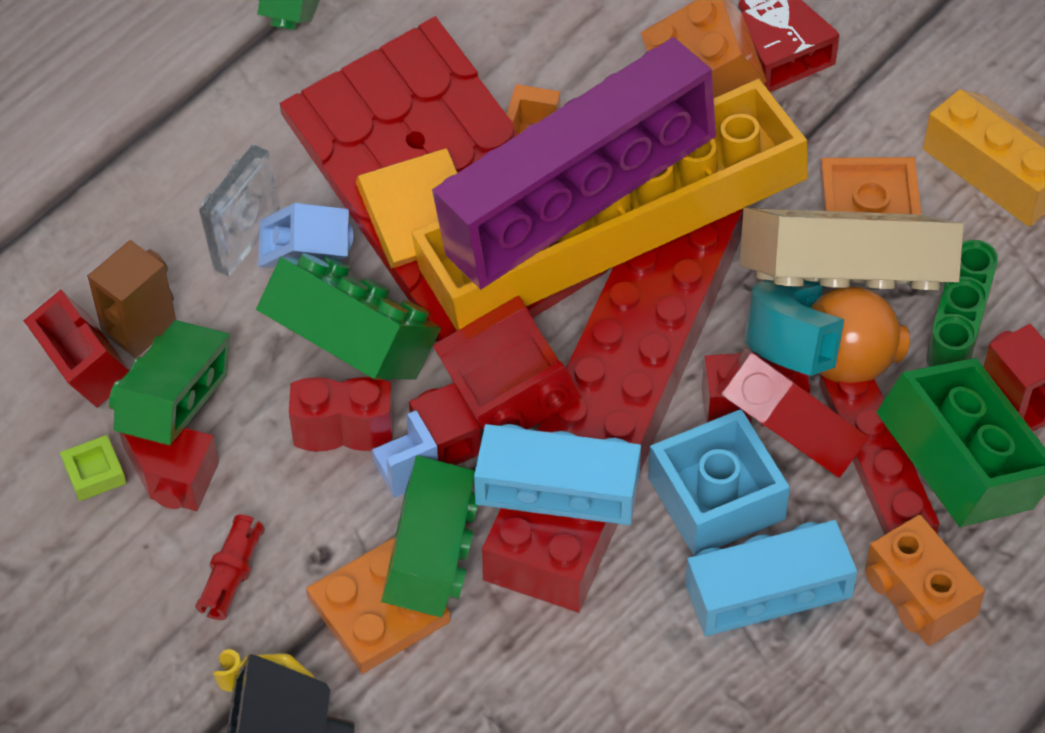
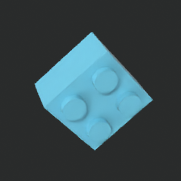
M742 409L650 446L648 479L693 556L708 548H719L786 519L790 486Z

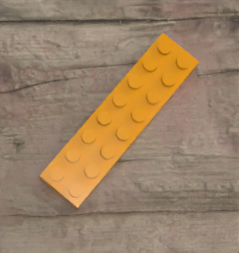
M756 79L714 98L715 138L480 290L445 255L438 220L411 232L419 270L458 331L518 295L524 304L528 306L807 180V139L760 79Z

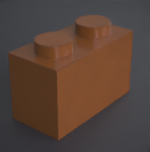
M129 240L88 274L87 277L102 333L136 359L152 345L157 335L161 336L176 320L173 307L174 296L169 288L166 274L168 267L165 261L155 251L151 249L145 251Z

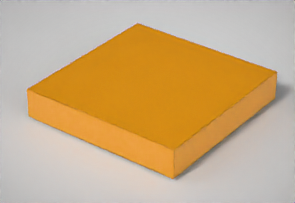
M447 148L357 177L356 185L391 269L417 260L411 232L438 220L432 189L440 185L449 176L457 174Z

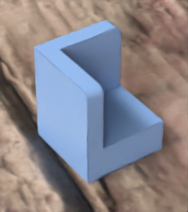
M416 410L406 414L408 435L372 449L373 461L393 498L405 493L416 455L438 461L437 445Z

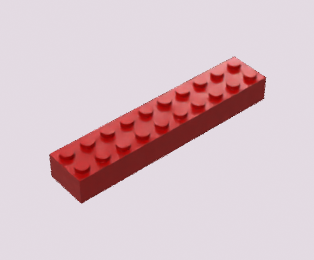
M743 209L612 268L566 367L582 398L541 421L537 431L549 433L565 431L579 437L602 440L618 438L628 443L640 444L641 472L650 452V446L653 445L741 242L742 236L740 235L742 233L740 230L743 223ZM500 508L482 547L483 581L580 613L618 524Z

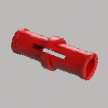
M241 514L235 515L221 551L216 552L209 563L212 571L200 598L195 604V608L203 614L206 608L210 607L207 617L211 619L225 620L227 618L228 610L240 583L245 580L247 581L251 573L249 562L260 537L265 531V526L260 521L255 523L254 528H250L254 520L253 517Z

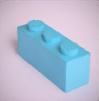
M485 424L474 475L476 505L631 526L640 474L641 445L628 443L618 438L602 440L579 437L565 431L549 433L526 430L511 424L503 426Z
M836 520L821 524L808 522L790 532L771 537L768 535H758L750 538L744 544L725 549L708 548L697 553L694 557L687 558L685 586L703 634L706 637L850 599L853 597L858 571Z

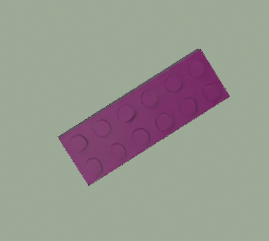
M672 37L660 46L650 49L641 58L622 70L609 75L603 82L584 94L569 100L563 107L543 120L528 126L522 133L497 149L490 150L481 159L459 173L446 178L440 185L432 189L445 255L481 290L715 138L716 126L712 69L675 37Z

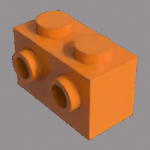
M921 515L916 516L870 543L865 566L866 577L870 585L877 593L885 594L897 608L898 616L906 629L911 633L917 632L928 646L978 617L985 589Z

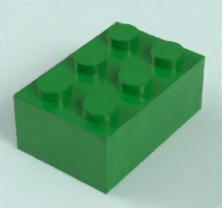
M302 253L300 258L280 256L256 307L257 311L373 379H417L441 330L440 326L427 320L429 315L427 310L406 300L399 304L387 297L390 291L387 287L368 278H363L362 282L348 274L351 268L347 264L333 257L324 256L323 260H320L305 253Z
M972 358L901 373L876 413L957 525L961 528L1033 510L1045 495V447L979 360Z

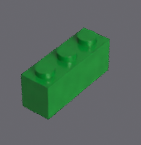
M175 320L161 336L157 335L150 349L142 357L136 358L131 370L122 380H117L111 389L109 407L114 410L113 431L171 445L227 377L230 333Z
M416 455L404 493L383 589L382 603L442 618L449 597L459 599L466 569L457 567L458 559L466 561L473 536V530L465 529V523H473L478 508L475 501V492H472L475 470Z

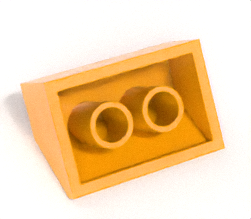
M959 89L929 114L923 146L924 151L1027 226H1032L1045 214V138L985 95Z

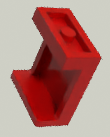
M519 295L433 345L483 432L485 424L496 426L511 424L528 430L582 398L567 368L556 357Z

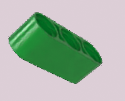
M968 240L962 243L959 282L945 283L933 324L926 360L929 367L972 359L998 263V255L995 249L984 241Z

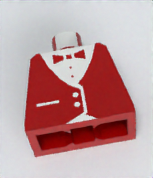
M802 0L739 1L738 8L743 14L766 78V82L763 84L770 93L836 65L840 34Z

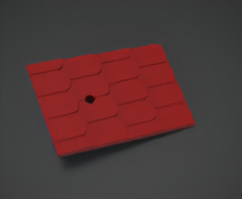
M434 16L418 25L417 28H412L380 46V49L369 52L344 66L340 71H335L301 90V93H296L279 104L281 115L344 207L349 209V214L409 302L429 312L427 320L441 327L436 341L439 342L457 330L419 270L417 260L391 269L356 185L357 177L446 148L457 173L481 159L490 150L497 149L516 137L518 133L515 131L510 118L479 79L478 71L438 18ZM607 270L526 306L532 318L536 317L607 273Z

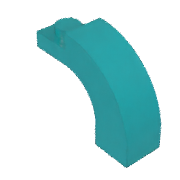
M768 280L757 283L752 289L745 327L744 341L752 351L773 363L809 376L835 368L845 319L810 308L822 295L823 286L820 285V282L804 280L803 286L776 285Z

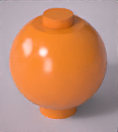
M856 286L836 288L823 294L811 305V309L845 319L836 367L819 373L823 377L837 383L838 381H871L884 373L892 363H900L906 357L910 345L909 330L905 325L899 324L896 313L890 304L874 291Z

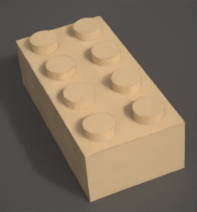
M744 208L739 266L755 270L757 279L774 280L773 284L783 286H803L804 280L820 282L821 286L848 288L850 282L865 283L866 287L878 289H895V283L910 284V288L940 290L941 282H959L964 223L922 214Z

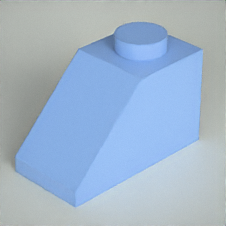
M293 203L260 220L258 267L274 268L280 256L300 258L302 253L309 254L320 260H323L324 256H330L337 260L348 257V251L353 242V228L351 224H348L349 209Z

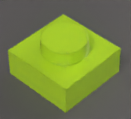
M108 435L59 452L79 502L127 484L124 472Z

